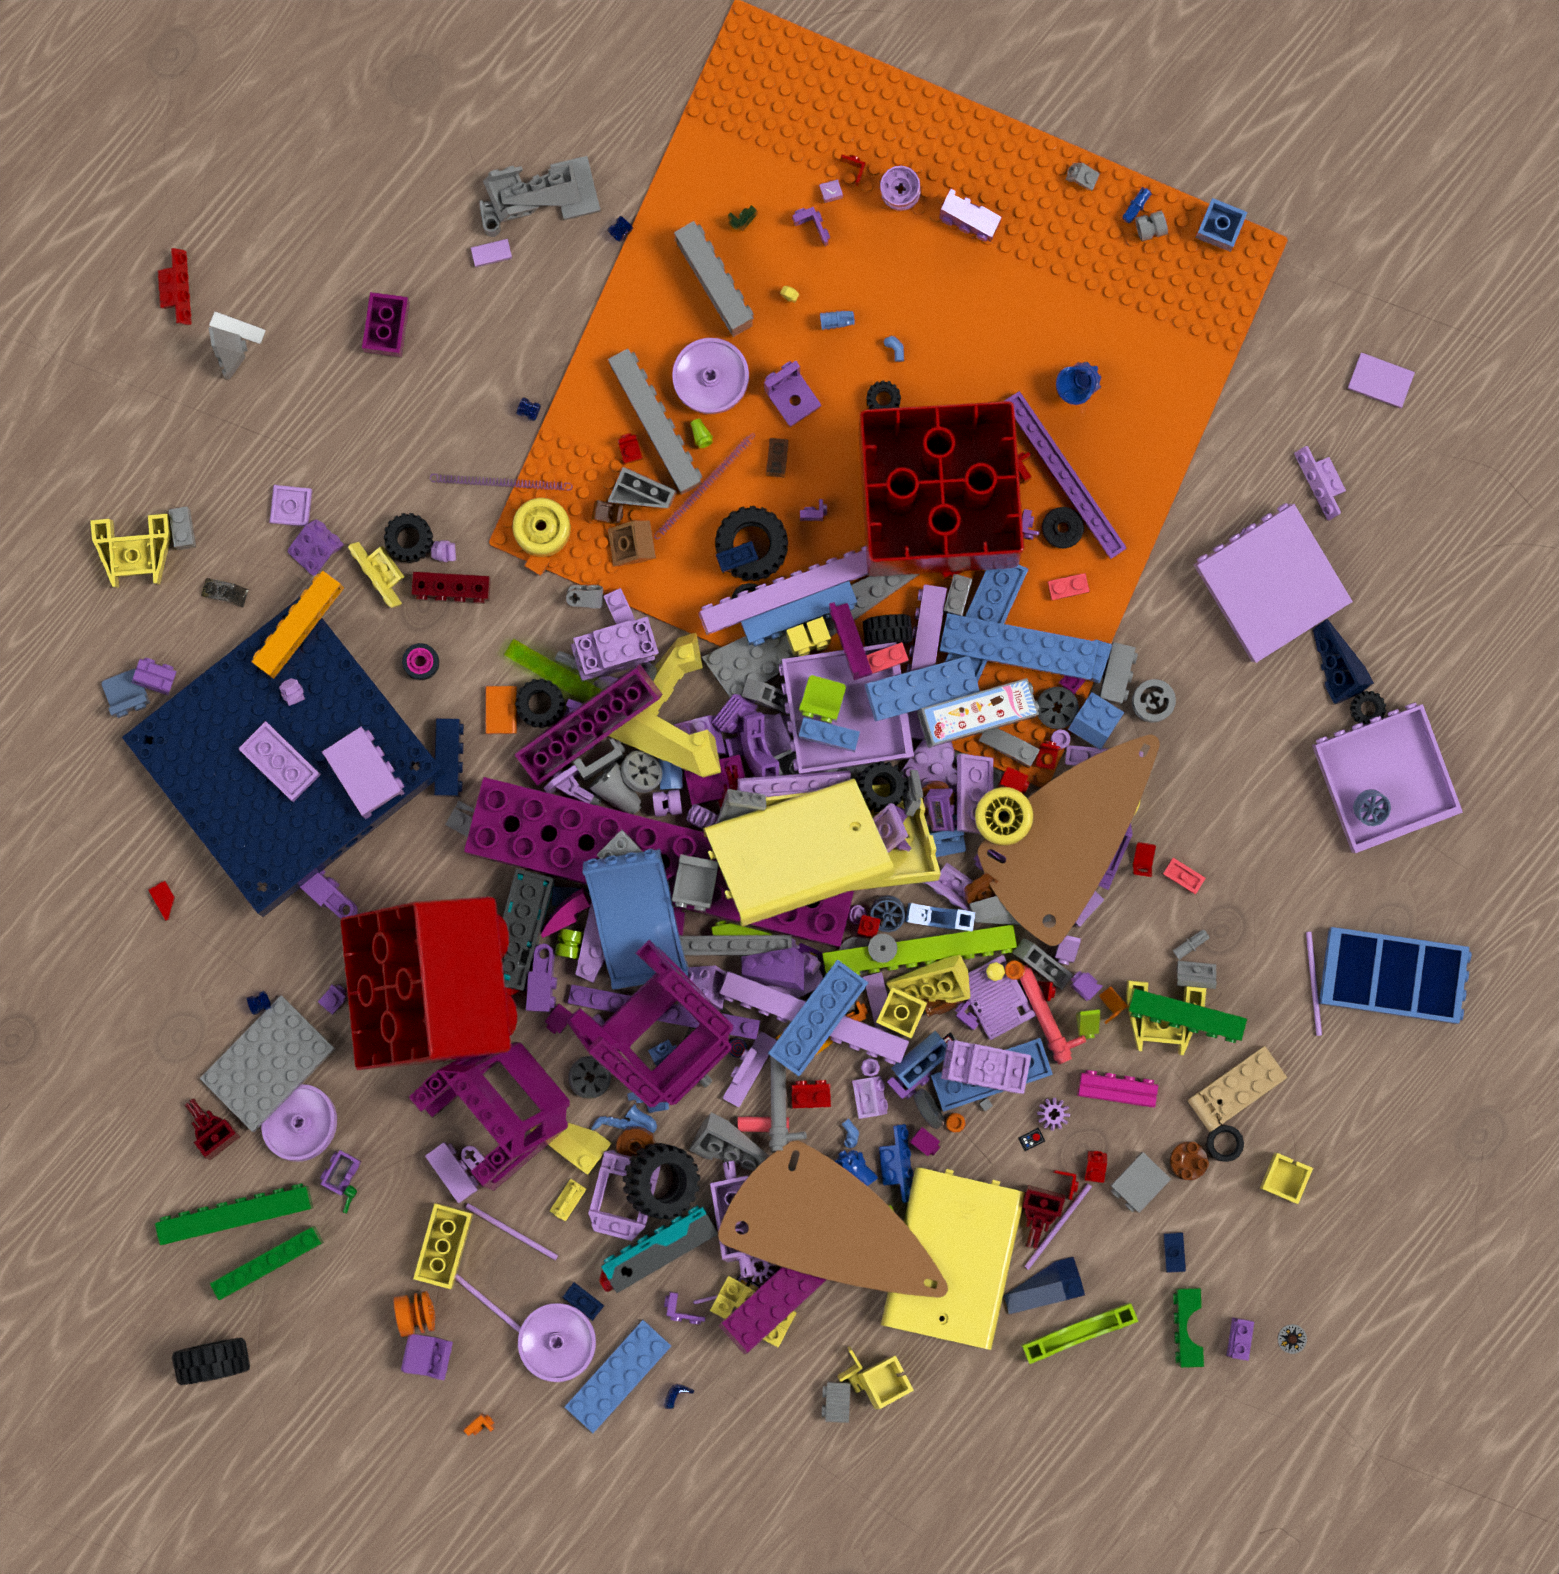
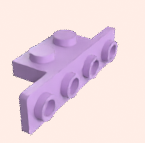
M1308 446L1301 448L1294 455L1326 519L1329 521L1341 514L1334 497L1342 494L1346 489L1329 457L1316 462Z
M946 863L940 871L941 874L938 881L923 882L930 885L937 894L947 897L953 905L960 906L965 911L971 912L965 900L964 888L966 885L971 884L973 880L950 864Z
M763 1032L759 1033L757 1040H755L750 1050L745 1049L740 1058L743 1061L741 1066H736L731 1074L733 1080L723 1099L740 1107L767 1060L768 1052L776 1043V1039Z

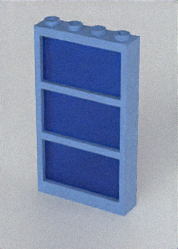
M1330 927L1328 930L1319 1004L1459 1024L1464 1016V1009H1461L1462 1001L1466 999L1464 984L1468 982L1469 971H1466L1467 963L1471 961V952H1469V947Z

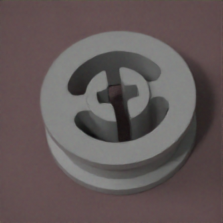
M1158 679L1143 682L1136 688L1132 696V708L1135 714L1143 721L1150 723L1160 722L1167 718L1173 712L1176 704L1175 693L1171 686ZM1157 688L1161 690V694L1159 692H1152L1151 696L1148 694L1145 697L1144 703L1141 702V695L1145 689ZM1152 698H1153V699H1154V698H1157V699H1158V701L1156 702V705H1155L1154 703H1153V704H1150L1149 701H1150ZM1163 699L1167 701L1166 708L1162 713L1154 715L1146 712V708L1155 710L1157 707L1162 706Z

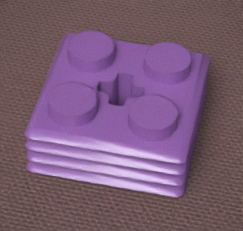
M733 694L712 720V724L722 732L739 734L740 730H744V716L757 713L758 705L741 697V695Z

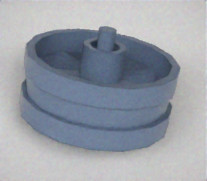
M1369 789L1357 796L1354 801L1353 811L1357 819L1362 823L1374 827L1386 821L1390 815L1391 805L1388 798L1382 793ZM1376 796H1381V797H1382V798L1379 799L1377 802H1375V801H1376ZM1361 812H1366L1365 815H1364L1363 818H1362V817H1361ZM1372 814L1373 819L1367 820Z
M885 895L874 901L870 917L884 919L883 923L879 925L878 930L893 932L902 926L905 918V908L900 899L895 896ZM885 902V908H884V909H883L882 907L878 906V905H879L880 903ZM888 902L895 903V905L893 907L888 906ZM899 906L902 913H896L893 911ZM874 909L882 912V914L874 916ZM893 917H901V919L896 923ZM891 921L893 925L887 926L886 922Z

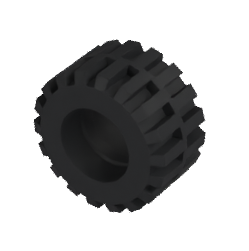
M401 513L399 517L396 515L393 521L390 520L388 522V527H385V546L390 554L400 562H419V559L422 557L424 559L426 554L431 551V545H433L431 528L421 516H416L414 513ZM406 528H414L420 535L418 543L412 548H403L398 543V535Z
M882 615L863 621L866 646L894 642L906 644L913 640L911 619L908 615Z
M540 678V680L532 679L531 682L527 681L516 695L515 704L517 712L521 719L532 727H550L563 714L565 707L564 697L557 685L549 680ZM536 693H546L551 699L550 709L544 714L533 713L529 708L530 698Z
M875 762L859 774L856 783L868 806V810L874 809V812H880L888 804L897 806L906 794L904 792L907 791L905 783L907 780L902 777L904 775L903 771L899 772L897 770L899 768L897 765L893 767L891 762ZM874 777H882L888 781L890 785L888 797H881L874 792L872 788Z

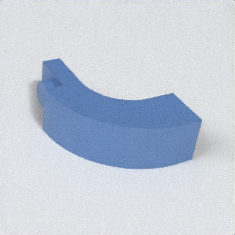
M908 903L905 922L935 928L973 932L975 912Z

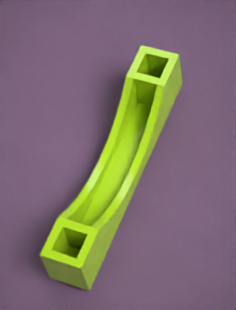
M1128 1302L1023 1343L1021 1346L1028 1363L1032 1364L1069 1347L1139 1321L1132 1304Z

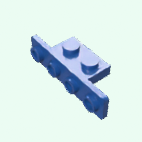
M906 1124L893 1126L895 1145L879 1147L883 1185L900 1184L902 1202L908 1203L913 1182V1169L910 1162L911 1151L908 1146L909 1133L906 1129Z

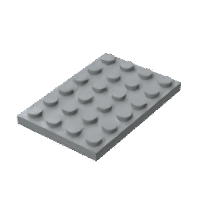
M281 995L200 1079L252 1132H255L321 1065L335 1048Z

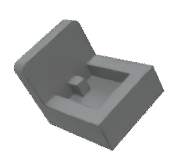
M1073 163L1068 169L1066 180L1068 182H1075L1088 191H1092L1100 173L1084 163Z

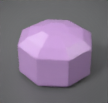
M872 1058L864 1060L861 1066L863 1074L869 1077L878 1074L880 1069L878 1061Z

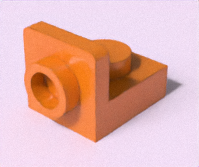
M857 1001L855 1004L859 1014H856L854 1011L845 1015L860 1022L867 1019L865 1015L868 1014L864 1003L860 1004Z
M481 1413L463 1431L468 1436L472 1433L475 1436L483 1429L481 1425L484 1424L491 1432L495 1428L493 1426L495 1422L488 1414L484 1416Z

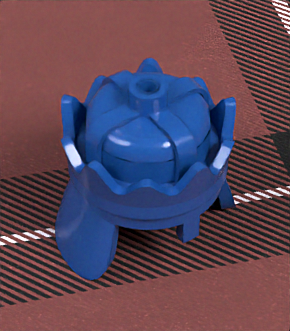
M1077 362L1074 366L1061 370L1056 379V389L1059 396L1069 404L1079 405L1085 403L1091 395L1101 388L1099 385L1101 376L1097 372L1098 367L1091 366L1088 362Z
M843 1150L838 1153L839 1157H837L835 1162L853 1174L866 1186L878 1178L866 1165L862 1152L858 1153L855 1150H851L846 1153Z

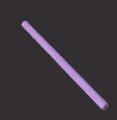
M1306 932L1316 1036H1321L1322 1029L1312 932Z
M1086 1184L1024 1267L1028 1270L1031 1268L1092 1188L1091 1185Z
M468 1203L465 1207L556 1261L558 1255L471 1204Z
M458 1274L456 1275L455 1280L517 1332H520L521 1326Z

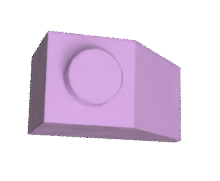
M1066 935L1064 940L1057 945L1054 958L1058 959V963L1069 965V962L1073 963L1075 961L1081 941L1080 938Z

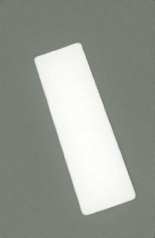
M214 312L210 322L212 327L238 334L242 338L258 344L261 343L265 333L264 329L218 312Z

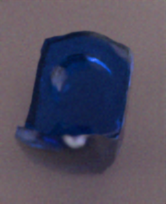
M677 1383L673 1385L666 1395L665 1409L674 1408L675 1400L679 1393L694 1394L695 1391L682 1384Z

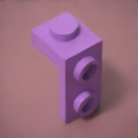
M814 207L807 210L801 208L795 211V214L792 215L794 225L798 226L813 219L824 247L827 246L830 236L827 229L822 228L820 222L823 220L820 212H816Z
M670 1292V1296L666 1295L664 1307H668L667 1316H671L670 1320L682 1321V1318L690 1319L689 1323L701 1325V1321L705 1322L706 1317L675 1312L678 1293Z

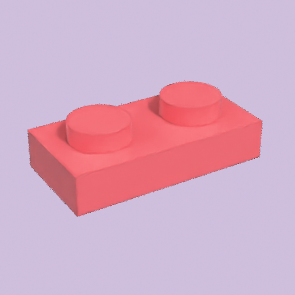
M1085 573L1048 581L1052 601L1090 592Z
M902 642L866 655L872 674L909 661Z
M1172 858L1163 872L1164 876L1195 895L1206 879L1175 858Z

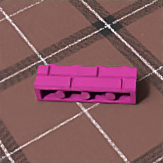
M1085 1070V1073L1080 1074L1077 1096L1155 1108L1158 1085L1154 1084V1080L1143 1079L1142 1082L1135 1081V1077L1124 1076L1123 1079H1118L1116 1074L1105 1073L1104 1076H1099L1097 1071Z

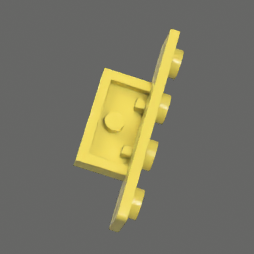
M359 542L350 544L348 548L352 557L359 562L362 571L369 576L374 588L383 596L384 602L391 608L400 606L402 602L392 587L401 581L404 575L384 547H379L371 555H368Z

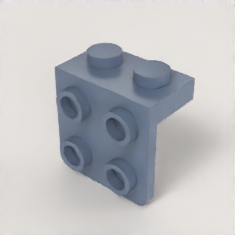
M131 669L102 682L103 690L110 705L108 709L111 716L122 718L127 716L128 712L142 710L146 708L147 704H150L145 688L132 683L136 669Z

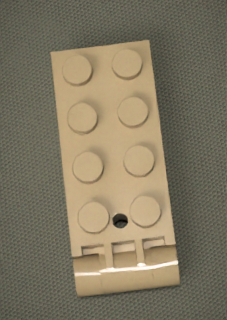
M1263 1046L1187 1101L1207 1130L1211 1132L1284 1081L1287 1076L1268 1049ZM1218 1099L1221 1100V1104H1220V1105L1217 1104V1100H1218Z

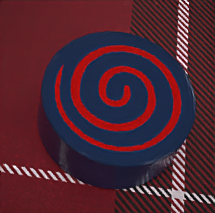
M739 1038L733 1039L730 1042L732 1047L729 1053L735 1058H740L745 1049L747 1050L746 1042Z

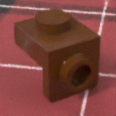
M596 500L592 520L609 524L620 523L624 515L623 504H612Z

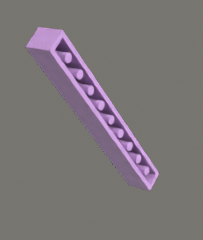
M866 546L862 547V551L858 553L850 551L844 554L842 559L838 560L837 557L826 561V565H813L808 568L809 571L802 573L801 570L790 574L791 578L784 580V577L773 580L774 584L766 586V583L755 587L756 591L749 593L746 590L738 593V597L732 600L730 597L724 598L716 606H713L711 603L701 607L702 611L698 614L706 635L847 581L850 582L869 575L867 572Z
M727 971L719 992L725 1000L733 1002L734 999L741 1001V1006L751 1009L752 1006L759 1008L758 1012L767 1016L772 1013L777 1015V1020L785 1023L788 1020L792 1021L806 1002L730 971ZM846 1016L842 1018L830 1035V1040L839 1044L842 1041L849 1043L848 1047L858 1051L860 1048L867 1050L866 1054L876 1058L878 1055L885 1057L884 1061L894 1065L896 1062L901 1063L909 1043L906 1039Z

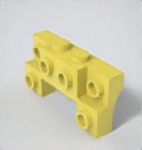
M728 1275L710 1311L726 1319L734 1306L738 1308L759 1287L753 1284L747 1286ZM793 1311L763 1340L779 1348L797 1312Z

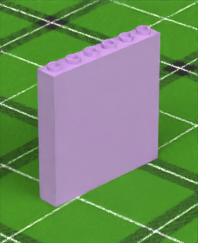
M1282 504L1277 508L1278 511L1273 515L1268 513L1261 518L1262 522L1257 525L1255 523L1245 528L1246 532L1241 535L1239 533L1229 538L1230 542L1214 547L1213 553L1200 556L1196 559L1198 562L1194 564V567L1250 660L1255 663L1353 602L1295 504Z
M894 642L880 644L874 646H867L863 648L866 655H868L879 650L888 648L890 646L896 645L897 643ZM843 650L782 659L779 671L780 676H784L785 683H782L783 695H787L788 702L784 703L786 714L790 713L791 721L787 722L789 733L793 732L794 740H790L791 751L796 752L797 758L793 759L794 770L798 771L799 774L870 765L880 761L890 762L914 757L908 714L905 713L875 722L864 684L900 675V665L854 680ZM814 675L845 684L846 690L837 722L832 721V725L860 731L855 752L799 738L803 717H805L799 712V708L809 676ZM813 716V718H809L817 721L821 720V718L816 716Z
M1416 702L1408 704L1403 711L1399 712L1398 709L1387 713V717H1374L1366 725L1358 723L1351 726L1352 730L1345 732L1344 729L1334 733V737L1327 739V736L1316 740V744L1312 745L1352 853H1358L1463 813L1423 704L1417 705ZM1369 789L1382 793L1388 798L1391 805L1390 815L1386 821L1374 827L1362 823L1357 819L1353 811L1354 801L1357 796ZM1376 796V801H1375V802H1377V801H1378L1379 799H1381L1382 797H1381V796ZM1361 812V817H1362V818H1363V816L1365 815L1366 812ZM1372 814L1367 820L1373 819Z

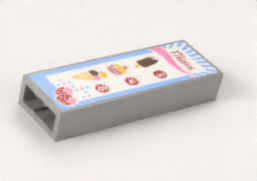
M1026 678L921 708L917 711V715L928 748L1038 716L1039 705L1034 700L1032 684Z

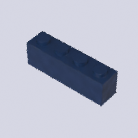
M436 718L435 760L445 772L435 781L434 795L436 797H459V792H463V781H460V773H463V762H460V754L464 753V743H460L461 735H464V724H461L460 719Z

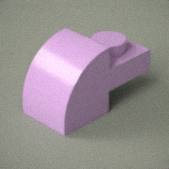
M621 588L603 596L616 625L635 620Z

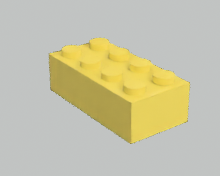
M434 1203L413 1279L448 1289L453 1288L474 1213Z

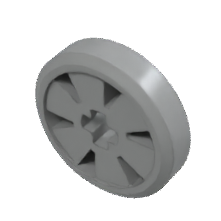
M635 751L623 760L621 776L626 785L632 790L647 793L654 790L660 784L662 768L654 756L642 751ZM641 769L644 771L643 774L639 773Z

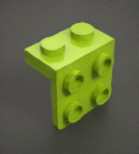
M814 675L809 676L799 712L802 713V716L813 718V716L821 718L820 721L832 724V721L837 722L846 690L845 684Z

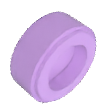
M1056 730L1051 736V742L1057 743L1056 746L1064 749L1070 743V735L1065 730Z

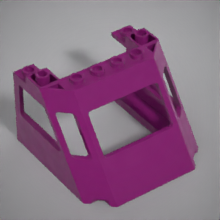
M649 939L636 954L656 973L602 1026L581 1008L566 1022L588 1053L647 1106L655 1107L661 1102L676 1105L731 1051L732 1045L728 1041L729 1034L733 1031V1024L675 962ZM676 1001H679L699 1022V1026L651 1071L633 1052L630 1046Z
M521 1042L511 1043V1049L506 1053L458 1059L433 1073L422 1083V1086L409 1096L421 1112L425 1109L432 1118L458 1096L499 1144L484 1157L485 1159L471 1170V1173L481 1185L492 1191H495L568 1128L566 1111L570 1106V1100ZM501 1062L541 1112L522 1121L485 1078L484 1074L496 1063ZM539 1125L536 1129H534L529 1135L525 1137V1132Z

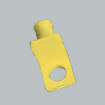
M849 1346L847 1348L856 1364L837 1375L840 1382L848 1379L855 1392L858 1393L861 1390L857 1384L864 1390L857 1375L863 1368Z

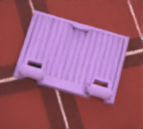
M1003 955L968 973L971 995L968 1000L971 1002L970 1004L990 1040L1036 1016L1017 980L1009 979L1006 974H1004L1001 980L997 981L988 978L986 970L989 964L997 962L1003 965L1005 970L1007 961ZM1022 1005L1026 1012L1022 1016H1020L1017 1007Z

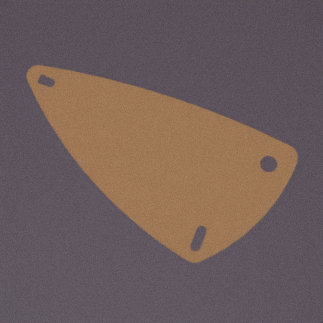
M1151 734L1145 735L1101 752L1062 773L1032 794L1028 800L1033 810V823L1030 831L1021 841L1012 845L1001 846L985 839L980 844L978 857L984 873H988L998 881L997 884L994 880L990 882L998 899L1016 921L1047 945L1056 946L1064 940L1093 896L1111 864L1132 821L1152 771L1160 746L1159 739ZM1144 743L1151 746L1145 757L1139 755V751ZM1008 815L1002 822H1007L1010 819V815ZM992 849L1006 857V862L1000 863L987 855V851ZM1048 914L1056 918V924L1052 928H1047L1043 925V918Z
M792 1141L783 1146V1150H777L750 1174L730 1203L718 1232L719 1240L728 1247L764 1261L823 1279L880 1291L936 1298L943 1297L948 1291L947 1282L938 1267L898 1215L853 1174L801 1141ZM797 1150L800 1153L797 1166L794 1171H790L788 1169L792 1152ZM739 1221H745L749 1226L748 1232L744 1235L738 1234L735 1230V1226ZM924 1280L938 1281L936 1289L925 1286Z

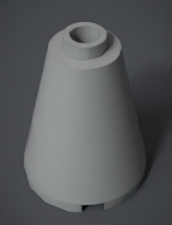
M614 762L604 770L605 772L601 776L599 775L592 782L589 788L619 810L634 815L641 808V800L637 793L623 781L621 767L617 762Z

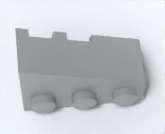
M623 467L608 502L670 508L677 490Z

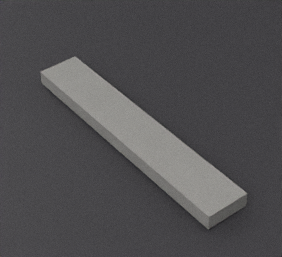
M792 935L680 936L685 956L754 955L792 948Z

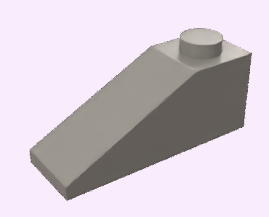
M747 679L741 697L786 714L784 703L788 702L787 695H783L782 690L765 682Z
M998 728L983 732L979 739L980 742L1027 768L1031 767L1040 750Z
M1025 938L1022 939L1013 952L1021 961L1028 964L1029 967L1048 981L1053 982L1061 990L1073 976L1072 973Z

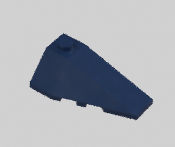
M1325 619L1313 629L1317 651L1321 653L1323 662L1321 669L1325 671L1327 680L1325 687L1334 705L1362 693L1374 684L1364 664L1328 619Z
M1074 1257L1054 1261L1006 1293L1004 1299L1008 1313L1013 1314L1084 1296L1085 1292Z

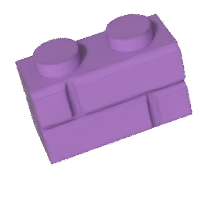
M150 658L139 659L132 683L169 695L177 671H174V668L167 664L157 665Z

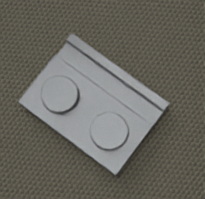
M911 769V776L906 778L905 786H907V791L904 792L906 795L903 798L905 814L908 816H913L915 811L920 808V798H923L919 773L917 770Z
M458 801L445 825L468 837L473 818L456 808L474 812L475 809Z
M1187 961L1177 962V985L1216 989V964Z

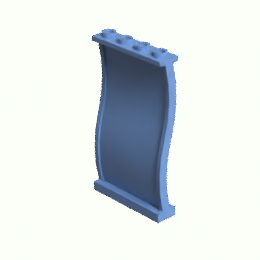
M648 849L639 853L630 852L621 856L612 855L603 859H590L583 862V875H585L600 941L611 978L612 990L644 985L656 973L636 954L649 939L667 954L688 976L689 967L679 936L660 849Z

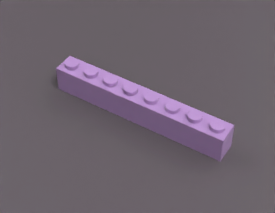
M924 585L923 589H919L918 600L921 601V606L916 608L915 619H918V625L913 627L912 637L916 639L915 645L910 647L909 657L913 658L912 665L908 664L907 672L935 665L947 588ZM919 710L907 713L911 739L923 741L924 734L917 715Z

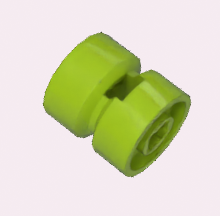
M560 929L558 934L560 943L556 944L554 955L579 960L581 949L578 946L582 944L584 933Z

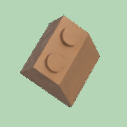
M631 521L608 529L613 566L641 563L656 558L650 521Z

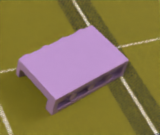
M360 727L322 751L361 815L367 819L372 815V811L398 794L401 796L405 794L402 790L405 786L399 777L395 779L392 774L395 770L389 761L385 763L382 756H384V753L379 745L375 747L373 744L374 737L369 730L365 731Z

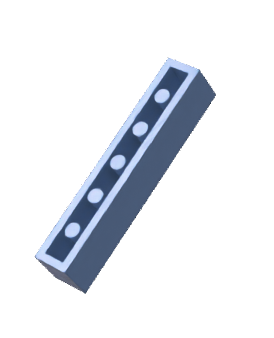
M847 581L741 621L749 646L754 644V647L765 643L764 640L771 637L772 640L778 639L783 636L782 633L786 632V630L802 624L805 625L807 622L821 617H826V620L831 619L829 603L835 602L836 606L848 603L850 611L854 610L857 600L850 582Z

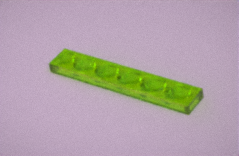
M514 638L504 653V656L547 681H551L583 702H586L602 690L588 681H581V678Z

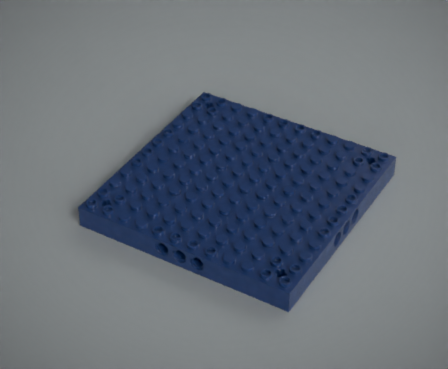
M300 597L122 737L254 910L262 917L275 909L313 876L324 870L445 774L444 770L323 618L319 620L274 679L252 663L254 654L263 648L267 637L274 634L278 623L288 616L289 609L292 605L298 603L301 599ZM292 678L297 680L302 686L305 700L289 706L287 701L283 699L279 687L284 681ZM265 721L321 774L294 802L239 750L242 744ZM360 727L365 731L369 730L374 737L373 744L375 747L379 745L384 753V756H382L385 763L389 761L395 770L392 772L395 779L399 777L405 786L402 788L405 794L402 796L398 794L372 811V815L367 819L361 815L322 751ZM150 738H151L152 741H153V743H152L151 745L148 744V743H149L148 740H149ZM415 764L419 767L417 771L413 768ZM262 885L266 886L267 890L265 892L261 889Z

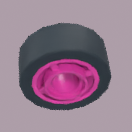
M417 643L406 649L403 654L402 664L410 677L415 680H426L436 674L439 668V657L431 646ZM419 657H424L426 663L421 667L417 666L416 660Z

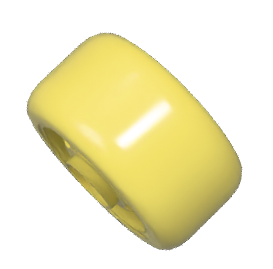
M535 498L525 502L517 510L513 519L514 537L518 545L530 555L537 557L554 555L562 550L569 540L571 533L569 517L564 508L551 499ZM539 522L546 523V528L543 531L536 529V525Z
M999 787L990 790L980 799L975 811V822L980 834L989 842L1001 846L1012 845L1021 841L1030 831L1033 823V810L1027 797L1020 791L1009 787ZM1000 812H1008L1010 819L1007 822H1001L998 818Z

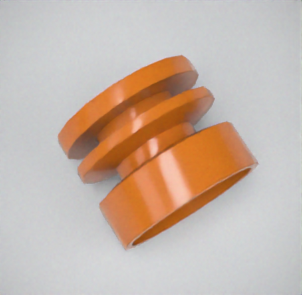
M428 1291L422 1292V1301L419 1294L414 1293L413 1303L410 1302L408 1295L394 1297L395 1315L401 1337L415 1334V1326L417 1325L421 1333H425V1324H427L429 1332L435 1331V1310Z

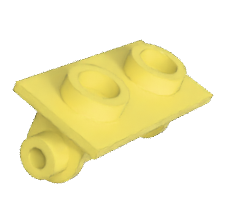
M570 1179L550 1209V1212L566 1222L587 1189Z

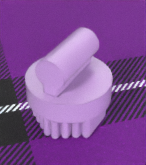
M445 540L435 541L431 548L432 558L440 562L455 561V543Z
M291 678L284 681L279 687L283 699L287 701L289 706L305 700L303 688L297 680Z

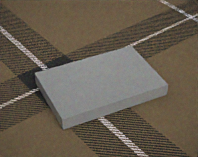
M587 156L550 165L553 168L568 163L573 164L581 201L573 205L561 206L564 220L601 212Z

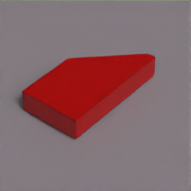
M163 881L148 891L165 921H168L175 896L167 882Z

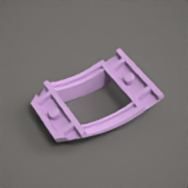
M615 1150L604 1151L588 1215L595 1232L632 1241L645 1229L647 1215L639 1212L637 1220L600 1211L609 1174L626 1176L627 1171H625V1167L630 1165L631 1161L629 1159L631 1157L615 1153ZM661 1165L656 1168L651 1176L650 1189L653 1195Z

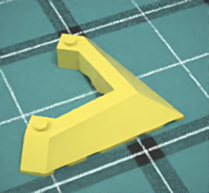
M693 633L677 638L655 665L657 674L653 682L662 693L660 699L608 736L704 778L721 773L715 737L708 730L689 735L657 716L662 704L668 700L674 691L673 688L677 681L681 680L685 673L703 668L697 634Z

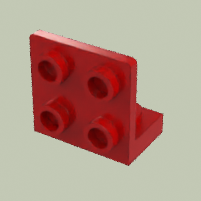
M815 1080V1084L807 1085V1081H795V1085H792V1109L831 1107V1084H827L826 1080Z

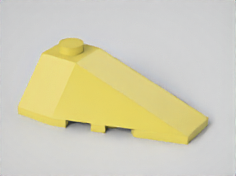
M961 955L941 959L889 980L886 983L889 990L893 986L919 999H929L931 1002L946 1000L947 1003H954L970 999L971 997L968 970Z
M568 1123V1128L548 1145L589 1175L604 1155V1151H607L612 1143L596 1131ZM537 1125L536 1127L530 1129V1131L532 1132V1131H533L534 1129H536L539 1125Z

